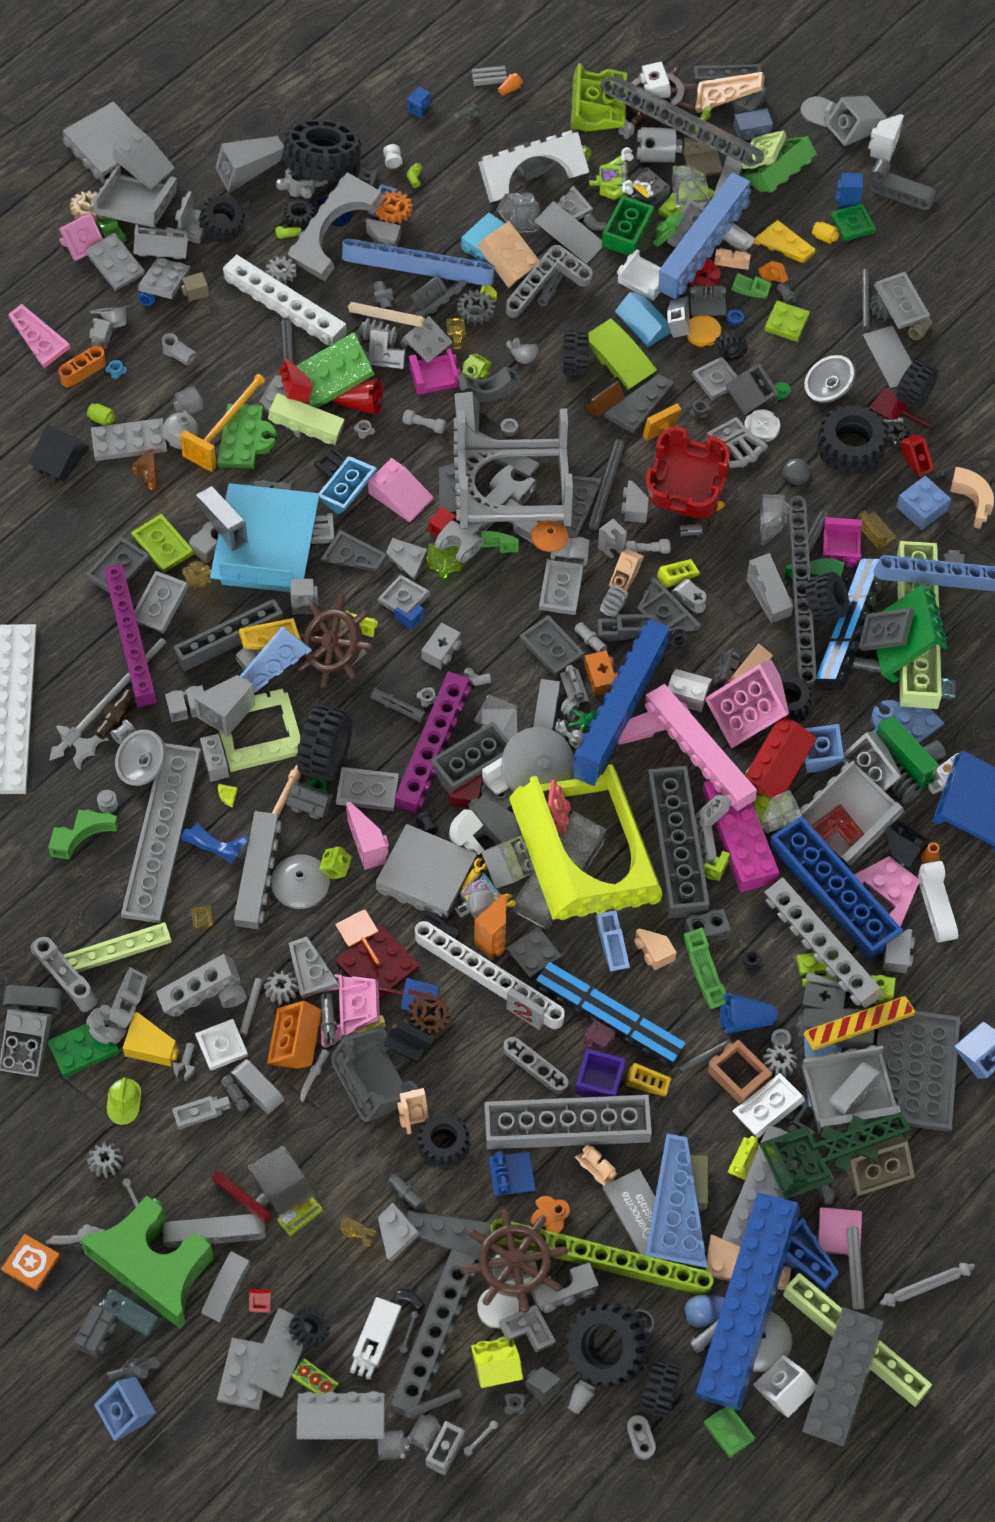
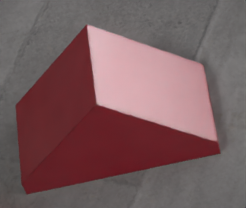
M478 775L449 794V804L455 807L470 808L468 804L474 798L480 799L482 776Z

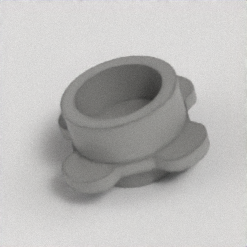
M625 119L624 127H619V134L628 139L634 133V124L627 122V119Z
M361 420L354 426V431L359 434L361 439H365L366 436L375 433V429L371 427V423L367 420Z
M424 688L417 693V698L420 699L422 707L426 708L436 701L437 696H435L433 688Z

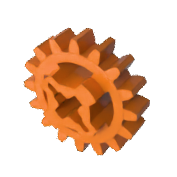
M392 190L390 194L388 191H385L386 195H382L384 200L377 208L376 216H379L380 221L385 219V222L389 223L390 221L392 224H395L396 221L401 224L402 219L407 221V216H411L412 211L411 199H407V194L402 196L401 191L395 193Z

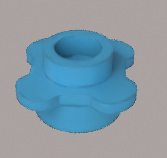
M118 360L111 361L105 368L106 372H109L113 379H117L121 374L127 372V368L123 367L122 363Z

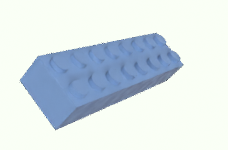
M733 172L730 174L660 268L658 291L675 300L680 294H684L688 283L692 282L696 272L703 268L707 257L710 258L716 245L719 246L721 244L724 234L729 233L733 222L739 219L741 211L748 207L750 203L749 194L751 192L749 180Z

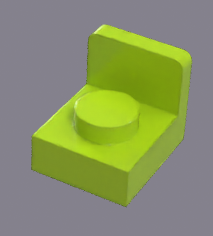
M722 851L720 857L716 856L713 865L704 863L705 877L710 880L720 881L729 862L730 853Z

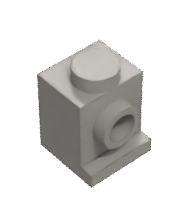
M93 318L94 328H91L89 337L92 339L91 345L107 349L112 335L111 321Z

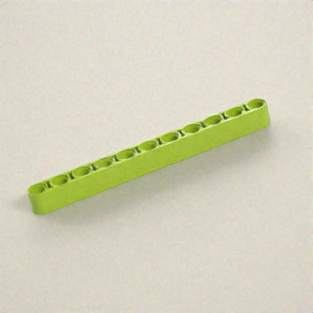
M502 1219L492 1222L490 1233L503 1226ZM511 1222V1225H512V1224L523 1225V1224ZM542 1229L539 1232L549 1249L556 1248L557 1244H563L569 1250L566 1255L552 1258L579 1265L590 1262L591 1268L698 1295H707L712 1289L713 1276L701 1269ZM514 1236L516 1248L518 1249L524 1239L518 1240ZM506 1238L499 1240L497 1244L507 1246ZM533 1243L527 1249L533 1252L539 1251ZM577 1249H583L586 1251V1253L584 1255H578L575 1251ZM603 1254L606 1256V1259L598 1260L596 1255ZM619 1259H623L627 1262V1264L620 1266L616 1263V1261ZM639 1264H643L647 1267V1269L644 1271H640L637 1269L636 1266ZM663 1269L667 1272V1275L660 1276L657 1271ZM685 1275L687 1276L688 1280L681 1281L678 1279L677 1276ZM705 1280L709 1285L701 1286L698 1284V1281Z

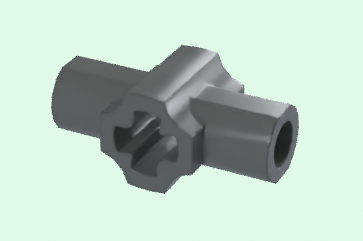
M383 281L376 282L374 284L375 292H373L375 305L393 310L392 303H394L391 288L386 289Z

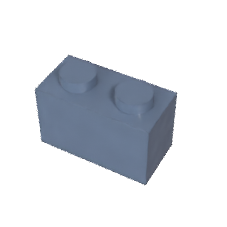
M768 109L735 114L733 126L739 139L750 140L754 137L771 134L773 122Z

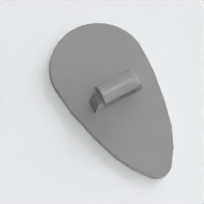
M811 97L802 103L801 114L808 122L827 127L825 122L837 104L823 97Z

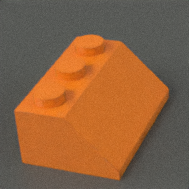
M503 894L475 919L474 945L490 960L495 956L499 957L505 951L506 897Z
M306 1001L277 1008L267 1064L295 1069L311 1066L322 1010Z

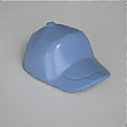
M707 1295L692 1297L684 1306L687 1322L697 1328L712 1325L719 1319L725 1298Z

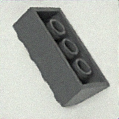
M492 721L430 759V762L441 785L450 794L478 775L482 776V769L502 757L509 740Z

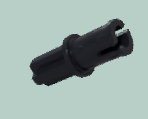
M430 912L424 915L423 921L432 924L455 940L460 935L461 931L448 924L447 920H441Z

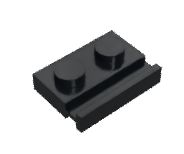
M332 447L329 452H326L314 462V467L331 479L347 458Z

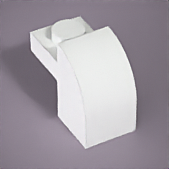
M463 810L453 820L450 826V838L452 843L479 855L484 849L473 837V834L483 824L472 810Z

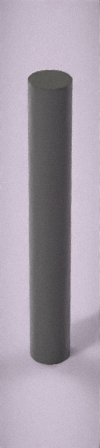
M731 1039L679 1065L678 1070L680 1073H683L723 1052L724 1048L732 1042Z
M459 1389L406 1410L405 1415L410 1419L458 1399L462 1396V1393Z

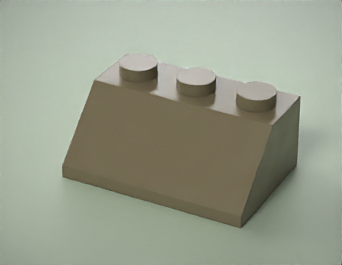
M902 1135L874 1145V1147L879 1148L875 1161L853 1153L847 1173L857 1196L915 1178L908 1141Z

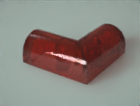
M841 804L811 826L824 841L838 832L848 846H853L864 835L863 831Z

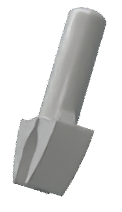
M192 1043L186 1044L182 1061L180 1063L173 1062V1069L177 1079L179 1072L184 1067L186 1070L184 1081L189 1079L195 1072V1067L189 1064L194 1049V1044Z

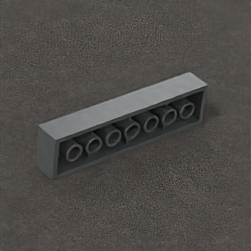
M687 766L649 769L647 782L669 919L706 914L709 911L710 903Z

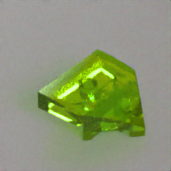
M429 544L427 553L428 568L439 572V576L442 579L446 578L448 573L461 571V565L464 563L456 560L459 547L449 546L446 549L439 550L435 547V544Z

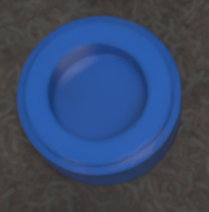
M739 310L729 311L726 319L727 324L735 328L742 326L744 314Z

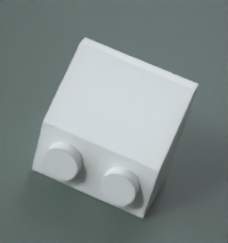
M900 114L879 121L877 128H873L871 133L873 139H871L869 144L871 157L890 161L900 137L904 115Z
M675 669L668 688L680 702L685 701L689 709L702 712L712 679Z
M784 1355L753 1384L786 1417L794 1413L812 1395L817 1387L805 1370Z

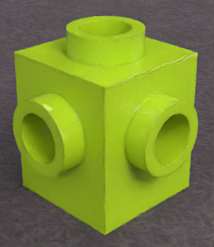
M471 354L463 364L462 373L475 379H485L489 374L488 370L492 362L479 354Z
M342 847L326 849L319 870L331 879L346 877L352 856Z
M871 975L883 992V996L876 1000L874 1004L880 1005L894 999L895 978Z

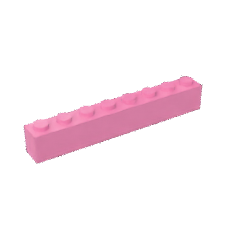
M665 684L646 694L645 707L647 711L653 713L659 725L666 728L671 739H675L678 742L680 749L690 756L692 763L702 770L704 777L710 779L715 790L718 793L721 792L723 796L729 797L730 806H733L738 811L756 800L757 789Z

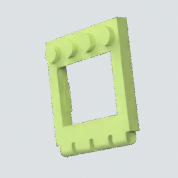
M283 689L270 691V697H267L266 693L254 695L255 705L249 712L281 705L283 720L290 737L235 750L232 734L230 733L229 736H226L219 731L230 772L297 756L300 734L289 695L284 693Z

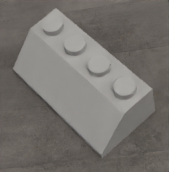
M306 1392L298 1394L297 1439H384V1393L348 1392L336 1394L334 1392H327L325 1394H314Z

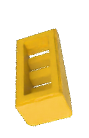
M634 1063L629 1069L625 1085L665 1097L671 1077ZM635 1074H639L638 1079L634 1078ZM646 1076V1081L642 1082L643 1077ZM652 1078L655 1079L653 1086L650 1085ZM659 1081H663L661 1089L657 1088Z

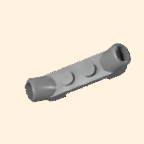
M40 937L31 944L32 954L40 960L81 1011L87 1012L97 1005L98 999L90 989L88 982L83 976L78 974L50 938Z

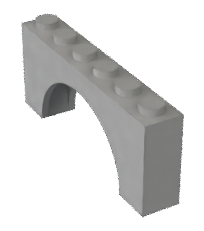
M347 172L339 180L336 189L330 192L325 204L320 206L317 215L310 220L307 229L300 234L296 244L289 249L288 256L292 259V263L325 281L335 268L332 260L323 253L322 245L326 230L336 218L346 212L368 210L374 213L384 200L381 191Z

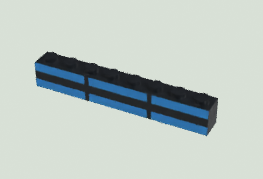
M879 559L860 560L848 592L849 611L845 617L838 618L816 676V680L823 690H843L845 683L848 681V675L859 651L858 646L866 615L872 613L879 592L882 589L884 580L878 579L873 573V569Z
M550 962L536 980V989L544 996H550L560 1006L565 1005L570 1008L575 1015L585 1017L592 1025L602 1027L610 1036H617L622 1039L623 1043L627 1046L637 1048L642 1055L657 1060V1063L662 1067L672 1069L685 1050L686 1043Z

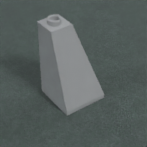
M278 136L222 143L215 169L228 193L233 192L281 161L282 154L284 153V144L281 143Z

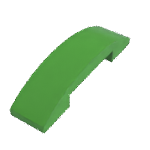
M703 927L684 933L688 955L709 1008L713 1009L725 1005L726 1000H722L726 992L723 984L720 983L708 949L709 944Z

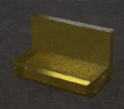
M866 511L859 513L858 520H862V530L878 549L897 539L876 512L870 515Z

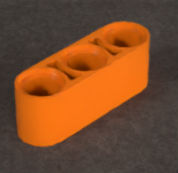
M93 346L60 366L59 376L61 384L64 387H72L102 369L106 365L103 348Z

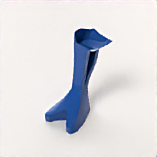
M199 822L193 828L185 829L181 835L183 842H188L200 849L214 852L230 864L233 863L249 840V837L244 835L229 843L220 842L210 836L199 825Z

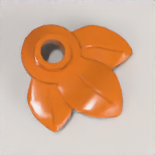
M549 1196L540 1197L535 1201L539 1209L532 1215L531 1224L534 1225L540 1216H545L547 1219L544 1224L546 1231L560 1233L564 1228V1220L570 1214L568 1203L564 1200L555 1201ZM561 1206L562 1212L556 1213V1208Z

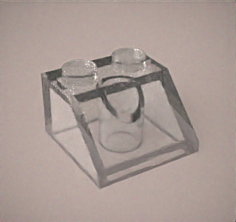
M528 192L505 193L496 209L506 222L510 221L517 232L540 231L541 227L534 222L540 216L539 203L535 200L534 196Z
M763 494L759 514L761 545H765L782 531L783 523L787 521L789 504L785 502V495Z

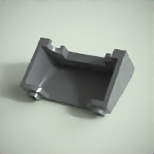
M384 1027L343 1037L331 1056L333 1068L364 1122L373 1121L398 1109L397 1103L401 1102V1093L418 1090L414 1082H402L387 1054L389 1048L384 1046L387 1036Z

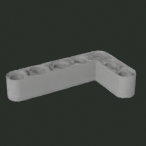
M552 246L509 297L506 304V314L512 318L518 317L556 270L563 273L579 286L586 287L591 282L592 269L562 246ZM558 254L560 255V257L555 258L552 255ZM567 264H572L574 267H573V268H569V267H567L566 265H567ZM546 266L549 270L545 271L542 267ZM586 274L588 277L582 278L580 275ZM536 279L539 283H533L531 280ZM526 292V293H528L529 295H528V296H522L520 293ZM516 305L518 308L512 309L510 306Z

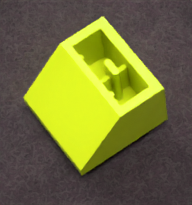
M501 1337L494 1341H481L471 1345L481 1388L523 1379L520 1357L514 1340L508 1341L506 1337Z

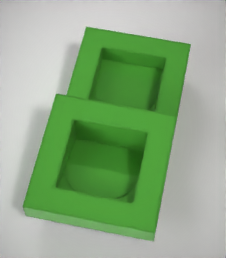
M103 216L102 219L96 218L97 221L95 222L104 238L115 233L122 243L127 241L125 234L118 227L116 219Z
M737 273L731 290L751 297L766 298L772 283L757 276L753 280Z
M481 531V537L484 540L481 547H500V553L518 552L519 541L517 538L500 532Z

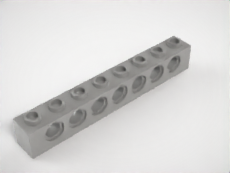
M783 877L765 891L768 898L765 900L772 909L776 908L779 911L777 915L784 923L787 921L791 925L789 928L796 937L798 935L801 936L803 939L801 942L806 949H812L815 952L813 956L820 964L824 963L827 966L825 969L832 978L836 976L841 989L844 992L848 990L851 993L850 998L856 1006L861 1005L866 1009L883 996L879 985ZM790 901L787 905H782L783 902ZM801 914L800 918L794 919L796 915ZM814 928L813 931L806 933L807 929ZM820 942H826L825 945L818 946ZM838 955L837 959L830 960L832 956ZM850 969L849 973L842 974L844 970ZM863 983L860 988H854L856 984Z

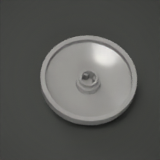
M532 727L517 733L509 740L502 755V772L507 785L514 792L519 786L524 787L531 782L530 778L532 776H537L540 784L551 783V780H556V782L573 780L575 770L572 769L575 758L569 744L557 732L544 727Z

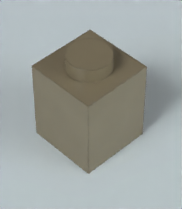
M202 272L182 278L183 285L181 286L183 296H187L189 302L209 296L208 285Z

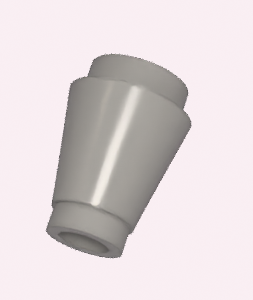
M580 1380L578 1384H575L568 1409L579 1414L593 1397L595 1388Z

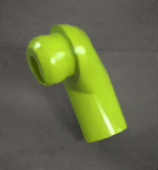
M415 163L407 172V177L413 188L420 186L418 176L421 173L422 166L419 163Z
M279 226L275 232L278 238L284 239L300 236L302 230L300 227L284 228Z

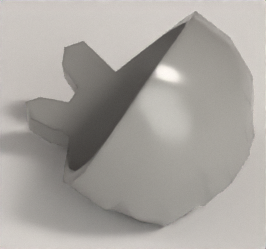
M518 338L514 339L513 343L510 340L506 343L515 360L521 364L532 362L538 354L537 344L520 345Z

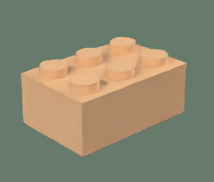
M510 221L485 237L477 245L489 263L495 266V271L508 288L528 275L539 262Z

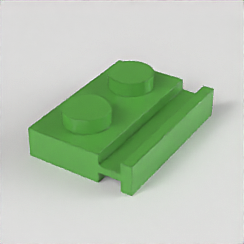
M678 210L675 214H670L664 222L661 221L656 227V239L652 244L658 247L676 234V229L679 227L684 214Z
M724 1407L704 1421V1425L729 1458L755 1440V1437L732 1408Z

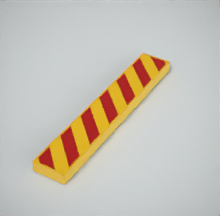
M906 996L806 1030L804 1036L814 1051L914 1016L915 1010Z

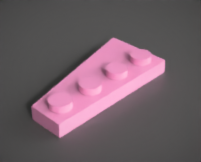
M21 304L9 313L10 320L43 368H46L70 349V344L24 305Z

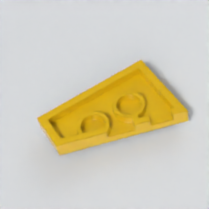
M778 220L754 239V244L765 245L771 251H780L784 253V256L801 263L806 262L816 251L815 248Z
M294 618L239 629L243 648L262 650L282 626L300 640Z

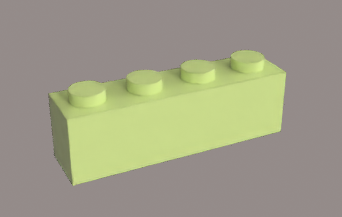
M277 393L269 410L268 419L273 423L282 424L293 431H300L309 437L318 438L327 444L336 445L344 425V419L302 402L287 399L286 396Z

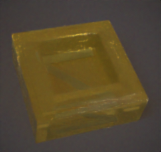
M211 906L191 908L194 929L213 926Z

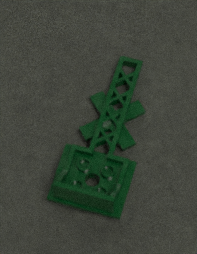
M902 1112L864 1125V1119L853 1115L847 1132L842 1133L824 1126L820 1136L824 1140L815 1143L808 1127L805 1126L764 1141L759 1145L784 1199L788 1200L833 1183L825 1163L836 1160L834 1167L846 1172L853 1153L875 1161L879 1148L874 1147V1145L909 1133L910 1128ZM898 1119L902 1129L896 1130L891 1128V1122ZM873 1128L883 1130V1135L879 1137L872 1134ZM860 1135L866 1137L864 1142L858 1140ZM818 1149L828 1150V1156L822 1158ZM791 1161H799L801 1167L794 1168L791 1165Z

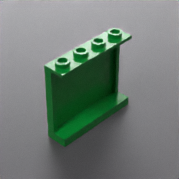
M920 585L882 611L911 608L914 611L906 645L876 649L881 673L893 683L900 680L898 670L937 644L947 649L946 635L942 628L943 622L940 619V610L935 600L936 594L932 589H928L924 585Z

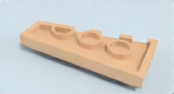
M763 72L699 82L695 107L697 113L702 112L705 106L713 108L763 90L765 77Z
M711 1235L707 1256V1269L705 1271L709 1272L713 1278L730 1281L740 1246ZM784 1265L777 1289L785 1290L789 1285L790 1267Z

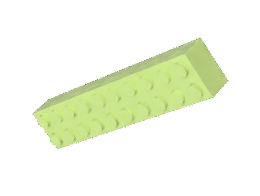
M900 541L897 556L938 561L937 543ZM897 581L898 600L920 585H924L934 591L936 594V604L939 607L938 585ZM937 644L899 670L900 707L938 709L942 697L940 645Z

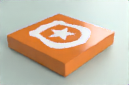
M24 1234L1 1270L38 1291L59 1259L60 1254Z

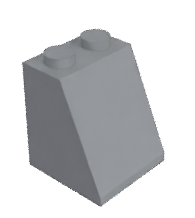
M869 96L841 97L825 124L841 143L847 146L870 136L873 128H877L879 121L888 118Z
M237 675L196 695L194 701L197 718L229 736L255 705L252 682L247 678L243 679Z

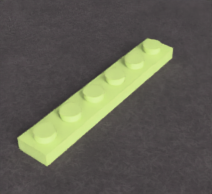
M164 922L64 954L63 956L77 972H81L172 942Z

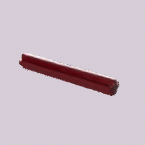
M219 1170L214 1171L211 1179L261 1221L268 1222L272 1215L267 1209Z

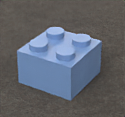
M924 476L899 495L896 508L917 527L924 530L948 511L951 498L929 478Z

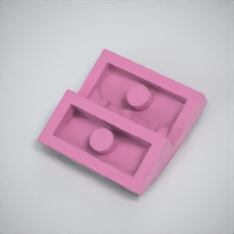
M820 1207L818 1244L822 1250L830 1254L849 1255L847 1228L850 1226H857L859 1228L861 1244L862 1211Z

